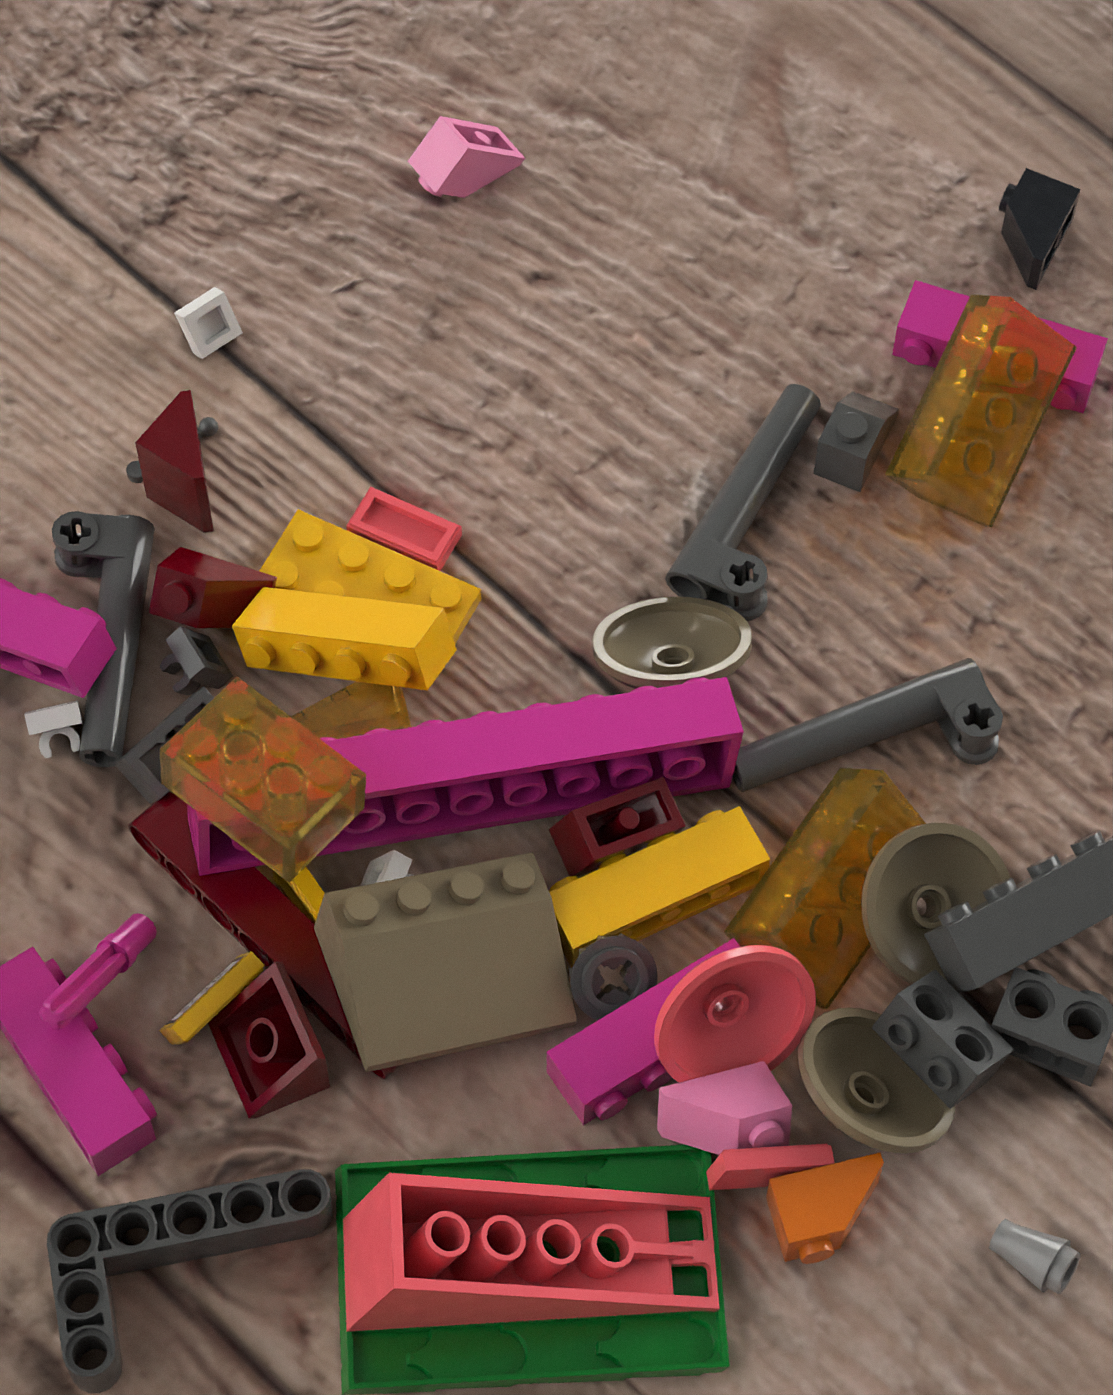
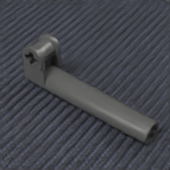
M790 384L782 392L666 574L665 580L667 585L678 596L700 598L723 604L738 612L746 621L754 620L765 612L768 604L767 591L764 588L768 580L767 567L758 557L741 552L737 548L821 407L820 399L813 391L799 384ZM750 569L753 570V579L750 578ZM736 596L738 597L739 606H736Z
M72 511L61 515L52 527V539L56 546L54 550L55 563L60 571L72 577L101 578L97 614L105 620L107 624L106 629L117 647L86 695L79 757L83 762L92 766L114 767V764L123 756L155 528L150 521L140 516H113ZM77 524L81 526V533L76 532ZM72 555L77 556V564L73 563Z
M967 658L741 746L732 778L737 788L744 792L937 721L958 759L967 764H984L993 759L998 752V732L1002 727L1003 714L987 688L979 667L974 660Z

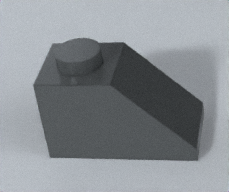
M853 391L838 401L818 440L814 474L861 492L898 417L899 409Z

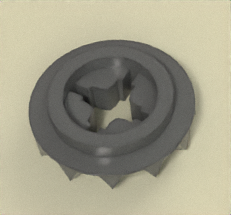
M622 933L619 936L610 937L598 935L597 940L588 947L579 948V956L574 966L569 968L571 993L575 1002L585 1014L596 1020L603 1018L657 985V967L651 953L641 942L631 939ZM601 964L603 967L608 966L610 969L615 970L620 965H624L619 974L624 979L623 982L628 989L625 991L620 986L616 987L613 984L606 985L604 989L600 988L605 980L600 974L601 971L598 969V966Z

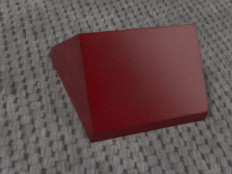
M191 390L181 391L135 442L146 497L203 533L213 532L214 528Z
M283 962L271 964L208 1022L249 1119L259 1118L331 1088L325 1055Z

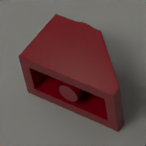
M179 547L157 565L148 613L197 629L232 628L235 621L263 587L275 588L277 577Z
M664 777L574 809L548 830L568 875L579 876L598 869L605 860L620 854L628 856L647 847L651 841L664 835L675 833L686 825Z

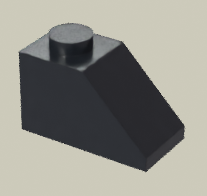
M1028 168L1025 169L1017 186L1011 183L1008 184L1002 196L999 211L1005 213L1001 234L1027 287L1037 290L1074 219L1081 189Z

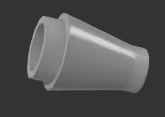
M1004 1219L999 1224L989 1245L990 1250L1002 1256L1042 1292L1050 1289L1057 1294H1060L1070 1282L1081 1257L1080 1252L1070 1248V1240L1023 1227L1007 1219Z

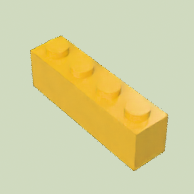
M263 587L232 625L247 667L427 691L457 651L444 608Z
M738 806L725 813L722 810L710 812L700 818L694 827L678 834L670 833L651 841L645 849L629 856L620 854L605 860L598 867V870L580 878L569 876L556 882L549 889V893L553 902L563 954L570 967L574 966L579 956V948L588 947L597 940L598 935L610 937L619 936L622 933L631 939L639 941L766 883L771 859L741 807Z

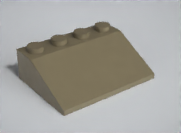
M533 852L324 894L314 930L365 1072L575 1027L577 1017L553 902Z

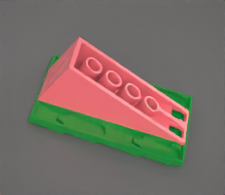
M667 1145L341 1164L335 1170V1191L337 1195L336 1224L342 1395L434 1392L437 1389L511 1387L517 1384L623 1381L626 1378L700 1376L705 1373L723 1372L730 1367L715 1193L714 1190L709 1191L706 1171L712 1165L711 1153L688 1145Z

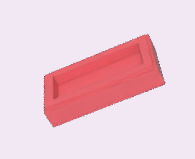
M373 487L369 488L346 525L347 531L439 571L443 568L462 536V526Z
M827 1143L726 1149L716 1158L706 1171L709 1191L768 1187L769 1179L835 1162L832 1146L827 1145Z

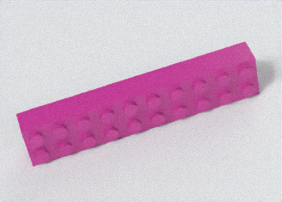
M698 677L679 685L660 688L642 686L629 693L610 696L592 694L573 702L554 705L536 703L523 710L504 713L485 711L466 719L447 722L429 720L416 727L391 731L379 728L370 730L360 736L341 739L322 737L304 745L285 748L266 746L253 753L229 757L210 755L197 762L186 763L188 822L199 876L273 864L278 862V860L297 856L303 859L567 815L574 809L664 777L673 797L729 788L744 731L728 679L723 677L709 680Z

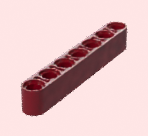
M168 791L161 799L155 801L128 824L130 833L142 849L248 952L252 951L265 965L266 969L274 962H283L300 1002L362 1062L316 936L315 924L255 867L199 876L188 822L187 801L175 791ZM400 1065L372 1072L381 1079H386Z

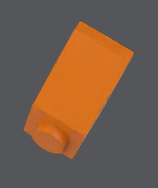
M881 1152L769 1179L766 1200L785 1262L800 1258L803 1264L817 1263L834 1255V1250L841 1248L879 1182L884 1164Z

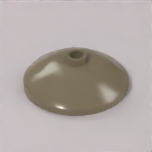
M662 597L633 603L606 617L594 632L592 640L593 655L598 666L604 672L624 685L635 689L642 686L660 688L683 684L690 679L698 677L709 680L729 677L748 659L752 650V633L745 618L723 604L693 597Z
M921 824L908 828L889 840L873 859L862 891V918L865 932L880 961L893 974L910 984L915 983L933 970H936L947 981L924 934L942 925L938 915L966 901L969 902L971 908L987 901L983 894L984 890L1011 878L1003 860L985 839L975 832L955 824ZM920 898L926 903V912L923 916L917 911V902Z
M838 1008L817 1017L803 1034L800 1041L798 1065L803 1083L812 1101L825 1118L853 1140L886 1152L915 1153L936 1144L951 1126L955 1114V1106L950 1109L871 1028L881 1014L860 1008Z

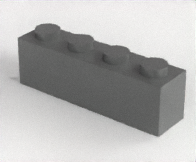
M1100 831L1090 834L1070 845L1074 854L1060 861L1057 854L1029 866L1027 871L1030 878L1016 885L1013 878H1009L984 890L983 894L987 901L971 908L969 902L966 901L939 914L938 918L942 925L924 935L948 983L958 993L977 989L1113 915V836L1104 839Z

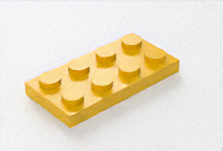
M299 509L259 570L260 572L277 577L275 586L277 589L444 608L455 644L482 599L481 589Z

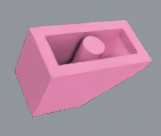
M440 116L409 158L408 163L420 175L419 183L431 194L438 197L449 195L465 198L520 166L525 157L498 127Z
M764 1061L659 1088L657 1130L663 1138L716 1155H720L726 1149L789 1146L792 1104Z

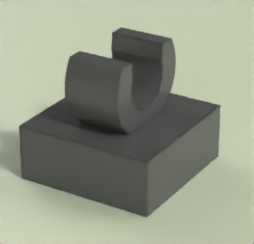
M180 626L165 639L173 653L163 659L160 664L161 670L173 675L179 672L181 668L184 670L182 679L172 687L175 692L186 696L191 695L199 689L201 684L219 689L233 677L209 636Z

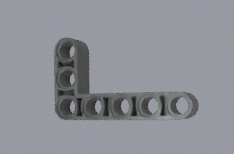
M299 1169L71 1213L60 1217L52 1224L47 1234V1249L62 1357L73 1383L85 1392L102 1393L113 1387L118 1382L122 1373V1357L110 1276L269 1246L321 1234L329 1227L333 1219V1203L327 1180L320 1173L311 1169ZM303 1195H313L321 1200L319 1205L309 1212H299L291 1207L293 1202ZM246 1206H257L263 1210L262 1216L252 1223H241L235 1219L237 1212ZM200 1217L206 1220L204 1227L195 1234H183L177 1230L180 1223L187 1218ZM143 1228L149 1231L146 1239L140 1244L127 1246L120 1243L122 1236L130 1229ZM86 1239L91 1242L88 1250L83 1255L78 1257L63 1255L65 1247L73 1240ZM94 1294L99 1296L96 1306L88 1312L76 1313L70 1310L73 1301L80 1295ZM101 1349L107 1352L104 1363L98 1368L84 1370L78 1367L81 1357L87 1351Z

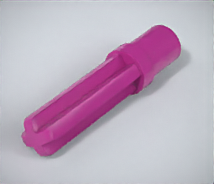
M135 913L114 933L108 934L98 943L96 951L44 1001L43 1007L39 1011L42 1021L49 1022L53 1029L64 1028L119 973H124L135 963L137 956L156 938L157 930L154 923L147 916Z

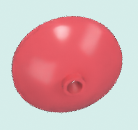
M744 946L721 952L706 959L689 971L676 984L661 1007L654 1031V1045L660 1062L668 1074L678 1083L762 1061L772 1071L796 1049L803 1034L811 1024L816 1004V993L812 978L800 961L792 954L771 946Z

